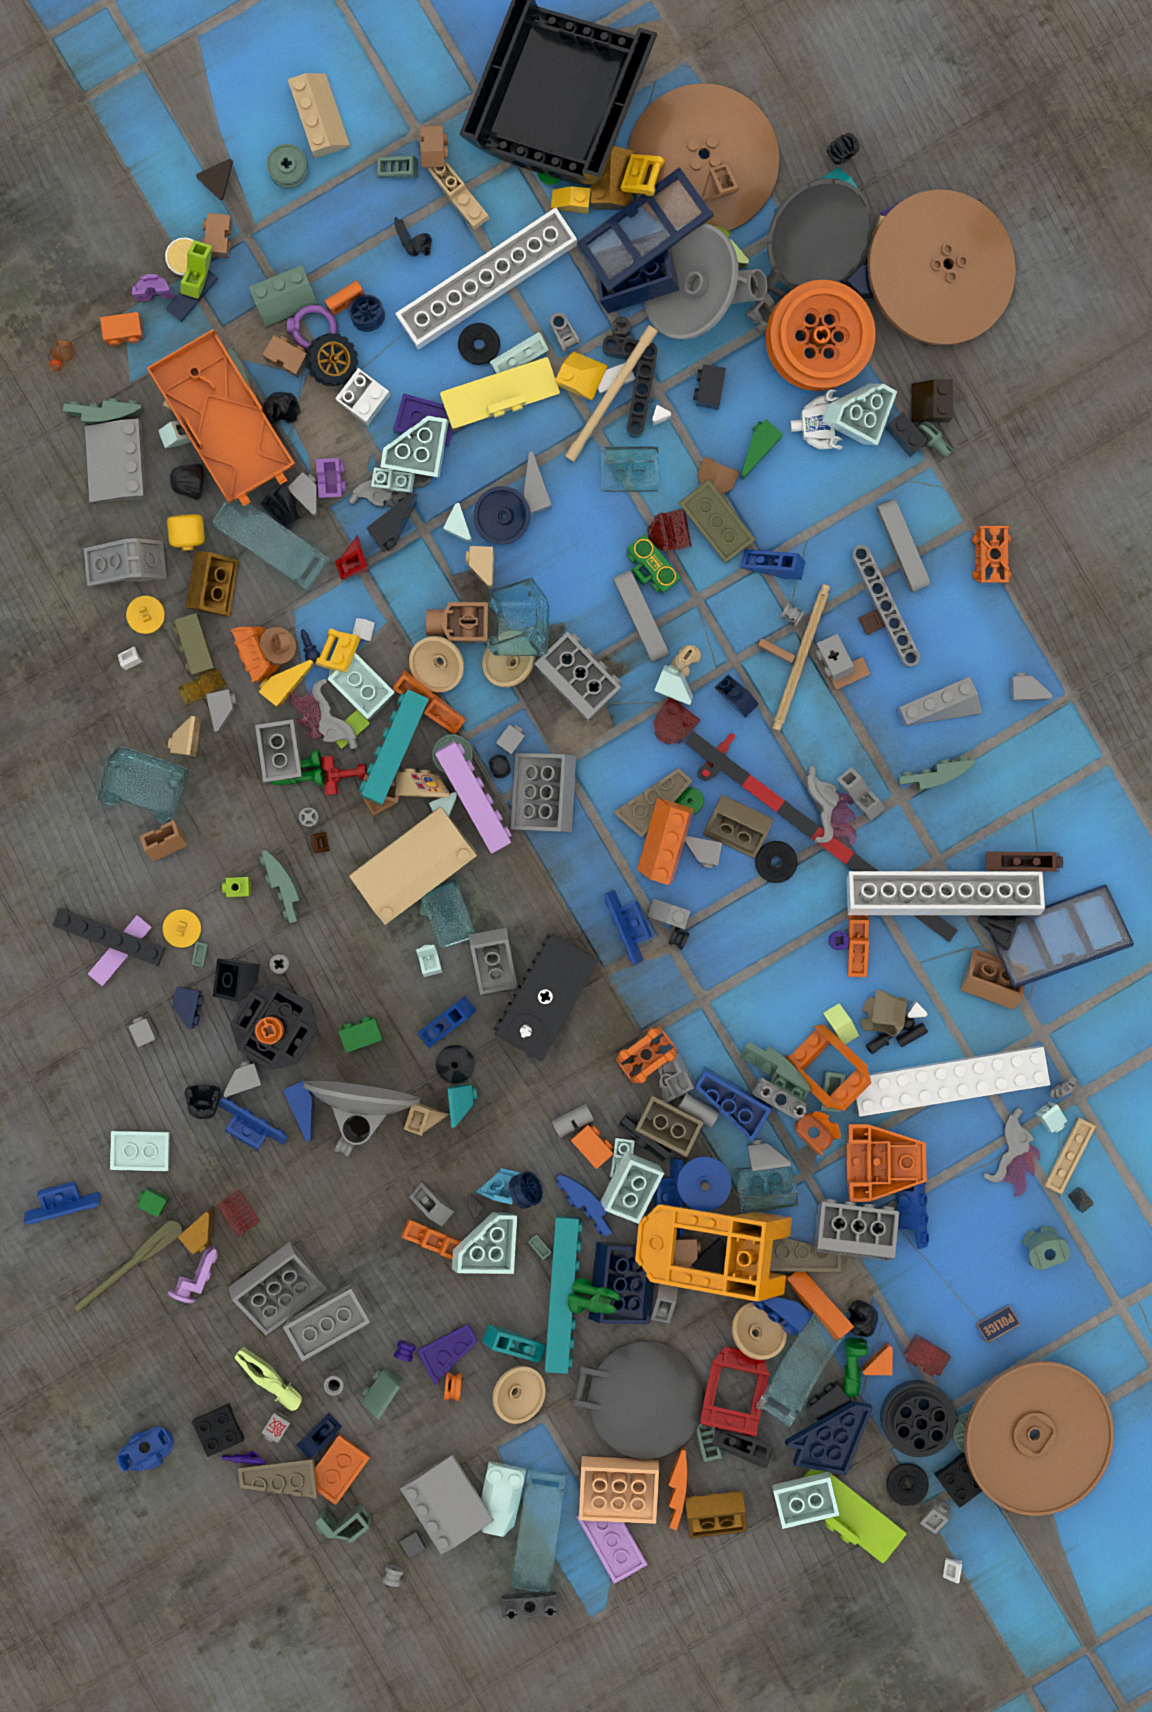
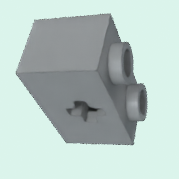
M838 634L817 643L815 654L819 662L823 661L825 665L823 669L828 678L831 677L832 681L835 682L854 673V665Z

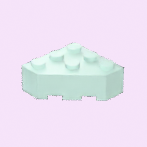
M869 383L828 404L822 423L863 445H878L897 391L885 384Z
M432 416L425 417L421 422L383 448L380 467L440 478L449 420Z
M492 1212L453 1249L452 1270L456 1273L514 1274L517 1215L512 1212Z

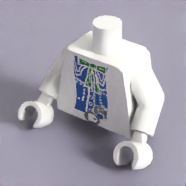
M829 390L826 394L813 399L801 411V420L790 421L791 432L802 431V439L819 450L832 449L833 447L838 450L842 449V446L836 444L839 440L842 441L843 439L835 436V429L822 423L827 406L830 404L829 402L839 399V397L832 398V394L837 392V390Z

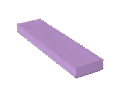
M136 915L123 932L143 939L152 929V926L139 915ZM109 948L88 975L101 986H104L129 955Z

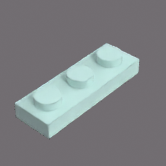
M538 332L493 359L490 363L497 374L524 365L549 349L542 335Z

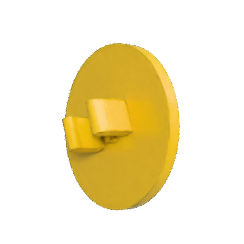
M140 596L129 604L126 618L133 630L142 634H150L162 626L165 619V611L162 604L156 598Z
M184 909L171 912L164 920L163 934L171 945L179 948L189 947L200 937L201 923L193 912Z

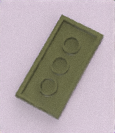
M707 479L678 502L725 563L756 540L710 479Z

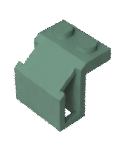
M362 1503L338 1522L324 1508L316 1518L315 1527L320 1534H325L327 1538H337L352 1543L370 1528L373 1517ZM361 1511L367 1517L365 1520L360 1515ZM355 1519L360 1521V1524L353 1530L346 1528Z

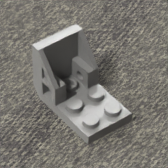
M132 538L84 548L87 586L89 587L118 581L135 582L167 579L163 541Z

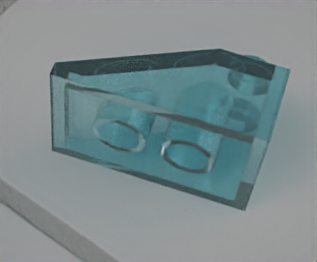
M457 878L439 884L422 897L423 905L440 949L468 940L469 934L476 933Z

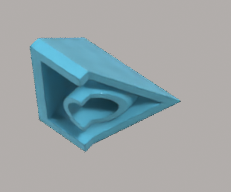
M501 1168L476 1193L492 1200L512 1205L513 1200L509 1191V1182L519 1172Z

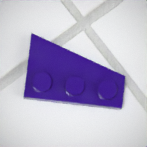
M469 1323L417 1349L434 1385L478 1341Z

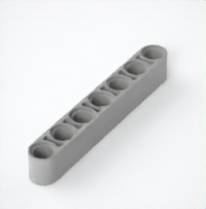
M859 545L852 551L851 560L875 610H877L882 620L884 629L901 664L906 668H911L919 662V652L870 550L865 545ZM856 551H863L865 558L862 560L858 559ZM867 567L871 568L873 576H866L864 569ZM873 585L881 587L882 591L880 594L873 592ZM882 602H887L889 604V611H883L881 609L880 605ZM890 619H895L898 622L896 629L889 626ZM899 636L906 639L905 646H900L897 643ZM909 653L914 656L915 660L913 663L906 661V654Z

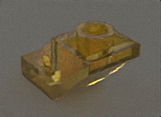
M215 669L204 673L194 681L181 685L178 690L186 705L207 697L206 694L214 693L227 685L219 670Z

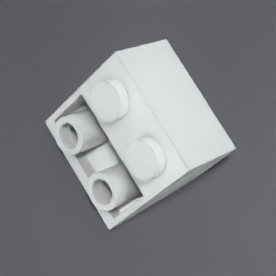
M358 368L335 399L353 416L369 426L391 395L386 388Z

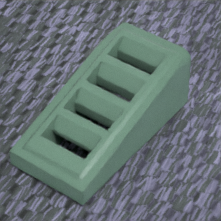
M414 155L377 157V177L417 178L418 159ZM384 162H387V172H384ZM392 163H395L394 172H392ZM400 163H403V171H400Z
M699 1423L696 1432L703 1462L722 1459L723 1456L720 1448L716 1446L704 1447V1444L712 1443L713 1438L702 1439L703 1436L711 1434L714 1437L716 1428L711 1427L712 1430L701 1433L700 1429L706 1427ZM717 1450V1454L706 1455L708 1451Z

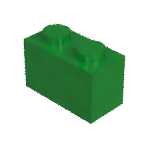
M371 1016L360 1019L361 1023L353 1025V1022L342 1026V1030L338 1032L346 1053L384 1039L377 1018L372 1019Z

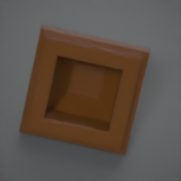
M326 832L310 835L314 854L330 851Z

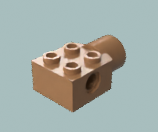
M449 602L446 609H427L426 636H447L448 640L452 643H488V602Z

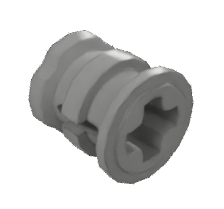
M788 603L780 617L786 618L789 623L793 622L796 628L802 620L805 611L800 612L798 607L795 606L794 608Z
M275 955L270 960V969L277 974L284 973L290 966L289 959L284 955ZM283 960L284 968H277L278 963L276 961Z

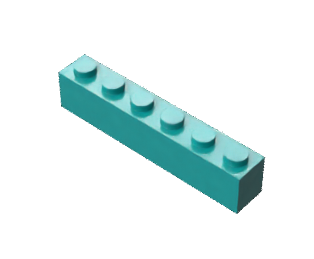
M408 689L405 694L401 693L397 702L400 704L398 711L394 710L390 718L392 725L390 729L386 727L382 738L385 741L382 746L378 745L374 756H377L375 763H370L366 772L370 775L367 781H362L359 791L362 792L360 797L380 806L383 804L429 698Z

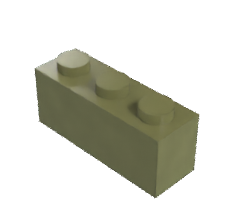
M194 613L175 619L176 625L173 628L176 636H180L181 643L179 648L182 655H186L187 662H185L187 672L197 676L216 670L199 614Z

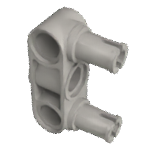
M763 1077L759 1079L751 1093L798 1121L805 1115L806 1109L809 1106L808 1103L795 1098ZM779 1094L785 1096V1101L782 1104H777L775 1101L776 1096Z

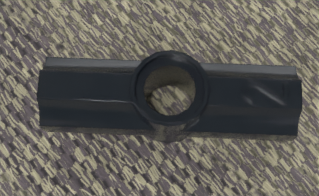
M628 1112L618 1126L632 1136L637 1144L645 1150L648 1149L663 1162L672 1150L636 1132L638 1120Z

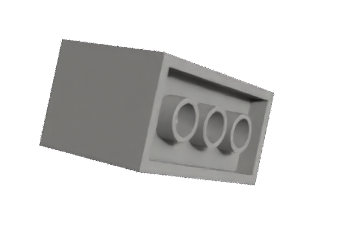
M566 632L534 663V666L574 709L589 722L621 691V681L614 674L610 676L607 673L608 668L601 661L597 662L594 659V653L587 646L583 648L580 645L581 640L574 633L570 635ZM565 657H566V658H569V657H570V658H571V664H568V663L564 664V663H563V662H564V659H563V658H565ZM577 671H584V678H577ZM590 685H597L598 691L591 692Z
M825 1199V1201L817 1205L813 1252L884 1261L895 1259L899 1211H894V1207L883 1206V1208L876 1209L875 1205L863 1204L861 1207L856 1206L854 1202L836 1204L837 1201L832 1199ZM838 1222L840 1228L836 1229L834 1223ZM856 1224L857 1227H859V1230L855 1231L853 1225ZM876 1227L878 1233L875 1234L872 1228Z
M356 1281L289 1318L283 1329L299 1357L304 1361L369 1324L374 1313Z

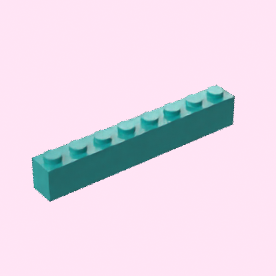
M556 1215L545 1372L568 1374V1368H572L573 1357L569 1356V1351L574 1348V1337H571V1330H575L576 1318H572V1312L569 1310L568 1296L569 1294H574L572 1285L576 1281L575 1272H579L580 1260H576V1253H580L581 1241H577L578 1233L582 1234V1222H579V1217Z

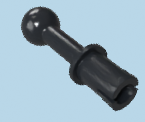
M905 1015V1023L901 1031L912 1029L915 1025L914 1018H908ZM880 1032L878 1037L866 1044V1048L871 1054H874L885 1045L888 1046V1041L893 1036L887 1033L883 1035Z

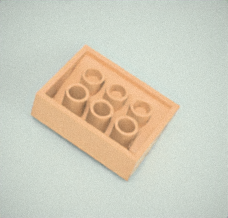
M582 1456L579 1520L656 1524L659 1460Z

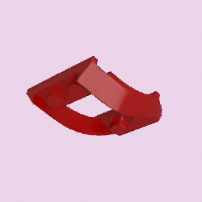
M725 1347L712 1362L700 1424L705 1427L709 1426L745 1434V1436H757L764 1394L770 1374L766 1361L750 1358L739 1349ZM721 1367L757 1375L749 1414L713 1406Z

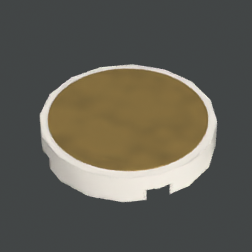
M187 237L178 238L167 247L165 253L166 263L169 269L176 275L184 277L187 271V253L194 241L193 239Z

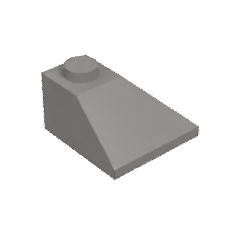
M755 1139L750 1144H747L749 1165L752 1171L791 1166L789 1159L766 1141L762 1142V1139Z

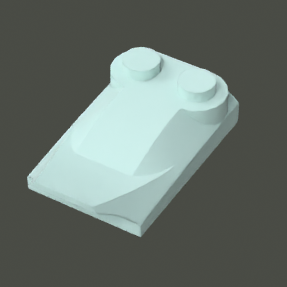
M356 653L353 656L347 673L329 669L328 680L368 720L375 716L395 695V692Z
M489 1461L481 1500L494 1521L481 1529L483 1533L504 1537L514 1527L526 1475L525 1468Z

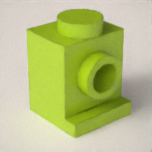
M251 877L226 878V882H222V892L226 893V897L251 896ZM235 883L239 886V889L237 891H234L232 889V886Z

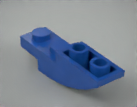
M558 1173L556 1183L561 1191L565 1189L569 1195L566 1198L572 1207L576 1206L577 1209L585 1205L583 1210L589 1219L592 1217L596 1222L594 1227L600 1235L603 1233L605 1237L610 1235L612 1230L603 1218V1215L608 1212L604 1210L598 1197L579 1181L565 1174Z

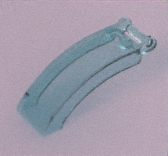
M239 499L230 505L226 501L211 523L213 527L308 591L312 588L311 584L324 565L328 564L331 560L248 503L243 506ZM316 556L319 558V561L304 581L301 579V576Z
M813 1311L811 1312L813 1315L802 1331L796 1334L756 1404V1408L765 1410L784 1422V1425L790 1428L797 1414L803 1408L825 1365L846 1336L845 1334L842 1338L835 1341ZM771 1399L790 1412L787 1416L768 1404L767 1400Z
M528 1468L511 1580L512 1588L549 1593L566 1473L554 1474L534 1471L533 1468ZM532 1478L559 1482V1486L556 1488L532 1484Z

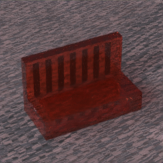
M237 1190L217 1204L238 1237L260 1222L240 1190Z

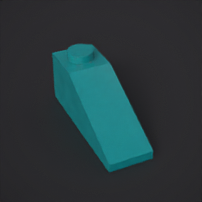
M491 1324L488 1325L482 1340L491 1350L540 1363L546 1348L544 1343Z

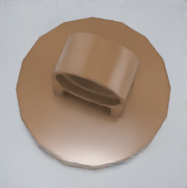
M281 627L267 629L258 640L266 660L271 665L281 666L288 663L296 652V642L293 636Z

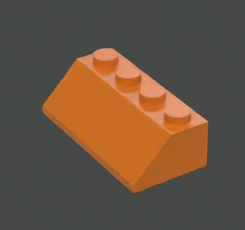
M657 798L637 868L639 872L651 880L670 885L674 881L693 815V808Z

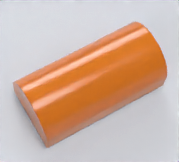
M355 280L325 299L324 302L333 316L348 308L357 297L365 294L358 281Z

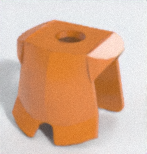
M814 1111L812 1114L807 1113L800 1121L797 1120L795 1124L797 1135L814 1152L821 1156L824 1155L822 1151L832 1143L833 1138L840 1139L841 1137L838 1124L832 1123L829 1120V1115L822 1112ZM811 1127H816L819 1130V1135L816 1138H811L808 1135V1130Z

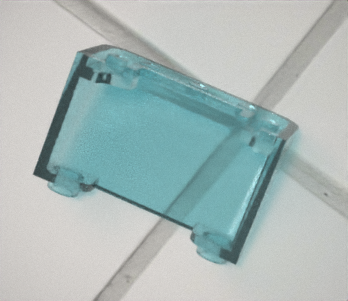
M531 577L491 591L489 605L498 616L497 638L495 636L489 638L487 643L489 652L495 656H542L547 654L549 604L546 596L534 579Z
M120 747L115 749L106 761L97 800L102 801L106 805H114L122 800L154 811L157 821L166 824L174 819L189 771L184 767Z

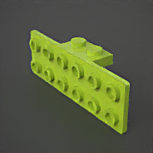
M809 1469L804 1477L824 1473L826 1471ZM829 1472L839 1516L824 1519L826 1522L825 1526L833 1532L834 1530L838 1531L841 1534L840 1537L846 1543L859 1544L881 1563H885L906 1536V1532Z

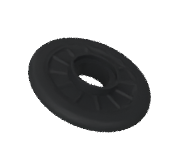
M475 323L467 326L462 331L458 340V348L466 361L475 365H483L489 363L497 356L500 349V339L497 332L491 326L484 323ZM482 339L485 343L484 347L481 349L475 348V340Z
M772 841L766 843L759 849L756 855V869L766 881L772 883L784 882L790 879L796 871V853L791 846L784 842ZM775 856L782 860V864L778 868L773 867L771 864V860Z
M900 1464L890 1472L887 1478V1491L890 1497L898 1504L904 1506L915 1505L921 1502L928 1492V1477L923 1469L915 1464ZM908 1479L913 1482L911 1489L903 1488L902 1484L905 1480Z

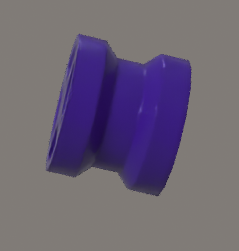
M835 931L829 936V945L835 950H843L849 944L848 935L842 931Z
M398 1340V1349L394 1352V1357L411 1362L413 1358L412 1352L415 1351L416 1345Z

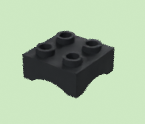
M719 1237L697 1257L698 1259L692 1266L698 1270L724 1274L727 1245Z
M230 1403L194 1418L192 1421L207 1457L241 1443L245 1439L235 1419Z
M964 1452L959 1454L951 1463L934 1473L959 1508L982 1492L970 1473Z

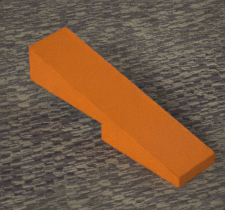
M405 670L393 685L392 689L400 695L401 693L405 694L408 689L429 698L423 713L453 734H456L466 718Z
M794 1272L786 1279L809 1311L812 1310L835 1341L854 1328L850 1321L806 1272Z

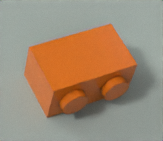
M139 312L100 317L103 340L110 346L121 345V342L127 341L128 343H138L141 339H145L142 316Z
M587 1124L571 1138V1141L597 1169L614 1154L611 1150L614 1147L607 1139L604 1141L599 1136L601 1132L595 1125L590 1126Z

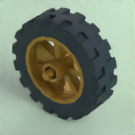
M327 333L314 339L311 345L308 346V352L305 355V360H307L306 367L310 371L309 374L311 377L314 376L315 381L323 383L325 386L343 384L350 380L357 370L355 368L358 365L356 358L358 354L353 348L355 346L352 342L348 341L347 337H342L338 333ZM329 345L330 355L323 349L324 347ZM334 347H337L340 352L334 354ZM320 352L325 356V359L319 360ZM341 354L344 357V361L339 360ZM320 363H325L327 365L325 370L322 368ZM336 363L343 365V368L340 372L338 370ZM331 365L335 371V374L328 373Z

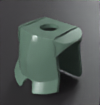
M1041 1226L1040 1232L1030 1230L1022 1240V1243L1029 1248L1030 1266L1037 1270H1043L1067 1262L1070 1257L1068 1244L1064 1239L1058 1237L1055 1228ZM1052 1249L1055 1251L1054 1255L1048 1257L1044 1256L1046 1250Z

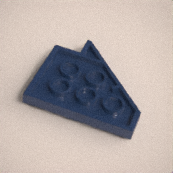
M852 1401L786 1439L785 1444L787 1447L798 1448L793 1459L794 1465L846 1475L873 1410L871 1404Z

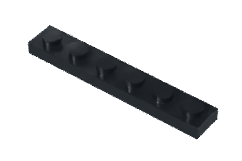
M62 908L58 909L52 925L156 966L160 965L166 949Z

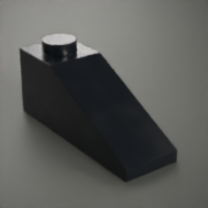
M718 1428L711 1443L739 1458L766 1469L773 1452V1446L736 1432Z

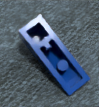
M745 549L741 568L785 579L802 580L805 561L799 553Z
M464 996L417 1034L427 1047L430 1048L477 1010L467 997Z
M305 1079L285 1088L283 1091L306 1142H310L313 1137L314 1095L310 1090L303 1088L304 1081H307Z

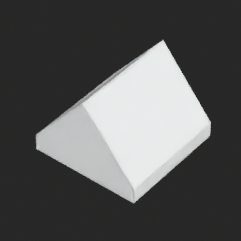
M657 405L652 424L657 425L669 420L671 412Z
M356 618L353 635H358L362 640L371 642L375 623L366 619Z
M135 647L118 654L120 665L125 671L142 663Z
M914 1001L906 1011V1016L908 1018L926 1017L927 1012Z
M946 1558L943 1578L958 1584L960 1582L962 1560Z

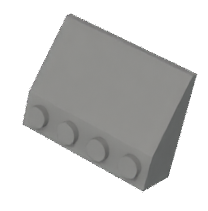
M127 419L85 426L89 502L147 499L142 422L139 419Z
M515 753L511 813L512 830L572 833L576 756L567 754Z
M288 1242L228 1287L232 1301L265 1335H268L327 1291V1287L291 1242Z
M453 1454L407 1479L400 1488L440 1554L458 1546L494 1521Z

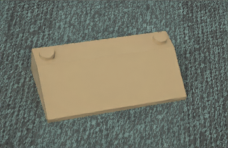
M440 806L351 873L349 877L372 910L386 925L475 858L477 854L474 847Z

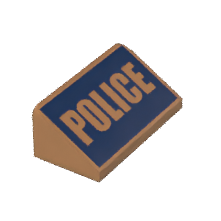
M1010 1305L976 1323L987 1343L1021 1324Z

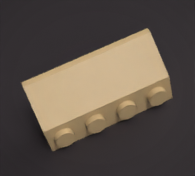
M305 73L288 79L314 159L350 147L326 74Z

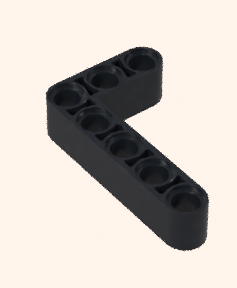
M609 335L603 340L602 349L606 356L628 360L631 353H627L625 347L633 346L635 348L639 340ZM613 342L616 344V348L609 350L606 348V344ZM652 342L646 349H651L654 354L648 357L643 353L638 360L627 423V433L632 438H638L644 432L657 358V347ZM648 368L651 373L649 375H642L640 370ZM644 386L647 388V392L639 394L637 388ZM636 405H641L644 411L637 413L633 408ZM638 424L641 429L638 432H634L630 426Z

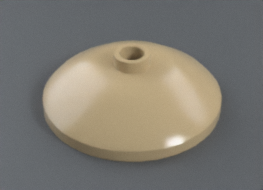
M506 632L497 636L488 645L483 655L482 667L486 678L494 685L504 688L521 683L530 674L534 666V646L525 635L518 632Z
M429 636L417 642L411 650L409 665L412 675L433 692H446L454 688L461 681L464 674V661L459 649L451 641L439 636Z
M753 1302L741 1307L735 1314L732 1322V1335L737 1347L745 1355L756 1360H767L776 1356L783 1349L787 1333L780 1324L770 1320L767 1313L757 1309ZM752 1331H755L756 1337L753 1336Z
M527 1366L514 1367L505 1372L497 1381L492 1396L493 1407L497 1415L504 1421L512 1424L526 1422L535 1416L545 1399L546 1388L542 1376L536 1370Z

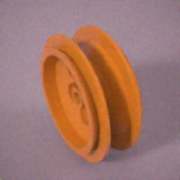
M814 280L797 286L776 304L766 326V349L776 371L792 385L809 391L830 390L850 381L866 366L874 349L875 324L868 305L856 291L836 281ZM806 315L813 318L812 325L806 323ZM825 316H829L832 319L831 325H827L824 322ZM796 332L803 334V341L796 339ZM818 333L822 336L821 340L817 338ZM834 333L840 334V342H836L833 339ZM805 349L812 351V358L809 359L805 356ZM825 349L831 352L830 359L825 358L823 354Z

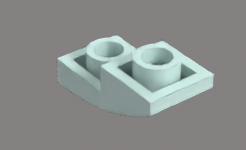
M374 468L371 487L412 493L415 474L398 472L392 469Z
M615 1138L610 1177H613L625 1151L633 1154L634 1140Z

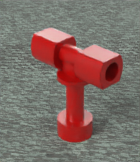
M334 756L321 757L322 768L326 773L327 782H324L326 795L338 794L337 782H340V778L358 776L359 780L364 779L365 774L367 775L365 764H357L356 769L339 770V767H335Z

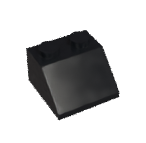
M217 958L213 997L241 1002L258 983L260 964L236 959Z

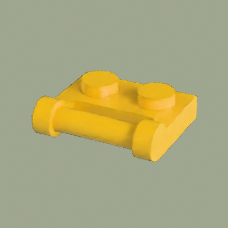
M631 154L621 184V190L623 192L653 196L655 193L654 186L665 160L660 156ZM649 165H653L648 183L643 185Z
M329 629L327 641L315 664L322 668L347 673L361 638L358 635ZM335 639H338L331 659L327 661Z

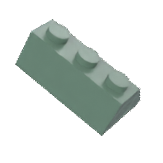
M302 265L249 286L266 328L294 317L305 306L318 305Z

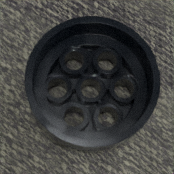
M911 1380L897 1385L888 1393L881 1407L880 1420L883 1432L892 1446L905 1455L911 1457L934 1455L950 1442L956 1426L954 1407L946 1394L930 1382ZM921 1399L927 1400V1404L924 1407H919L918 1402ZM909 1407L910 1411L906 1415H901V1409ZM936 1411H943V1415L939 1419L934 1418V1413ZM918 1419H925L923 1426H916ZM906 1426L908 1428L907 1432L899 1434L898 1430L900 1427ZM940 1430V1436L938 1438H933V1431ZM922 1438L923 1443L919 1446H915V1439Z

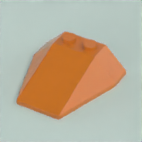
M848 1124L846 1136V1183L849 1202H870L927 1182L925 1142L869 1124Z

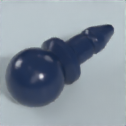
M302 629L301 638L306 647L303 649L306 653L305 659L306 661L311 660L315 664L317 658L320 657V653L316 650V645H312L307 632Z

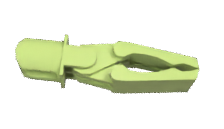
M241 1348L237 1352L235 1359L254 1382L277 1396L275 1401L278 1400L291 1411L298 1409L302 1402V1396L290 1385L291 1383L288 1385L284 1384L281 1377L270 1364L247 1348ZM251 1363L258 1366L263 1371V1374L256 1371Z

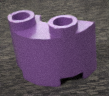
M147 274L140 277L141 280L132 288V296L137 302L151 301L154 295H160L162 299L175 298L172 288L163 278L156 274Z
M339 458L316 459L319 498L342 497V492H346V482L342 481L341 474L345 473L344 461H340Z

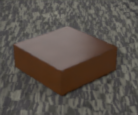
M877 610L858 618L866 636L884 628Z

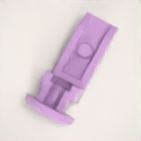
M210 1244L203 1251L194 1279L179 1276L176 1288L168 1290L170 1297L185 1303L195 1302L196 1298L190 1294L191 1292L201 1294L205 1281L208 1282L210 1278L211 1265L216 1262L218 1256L214 1245Z

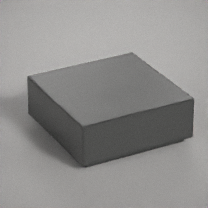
M417 1530L399 1541L408 1558L426 1549Z

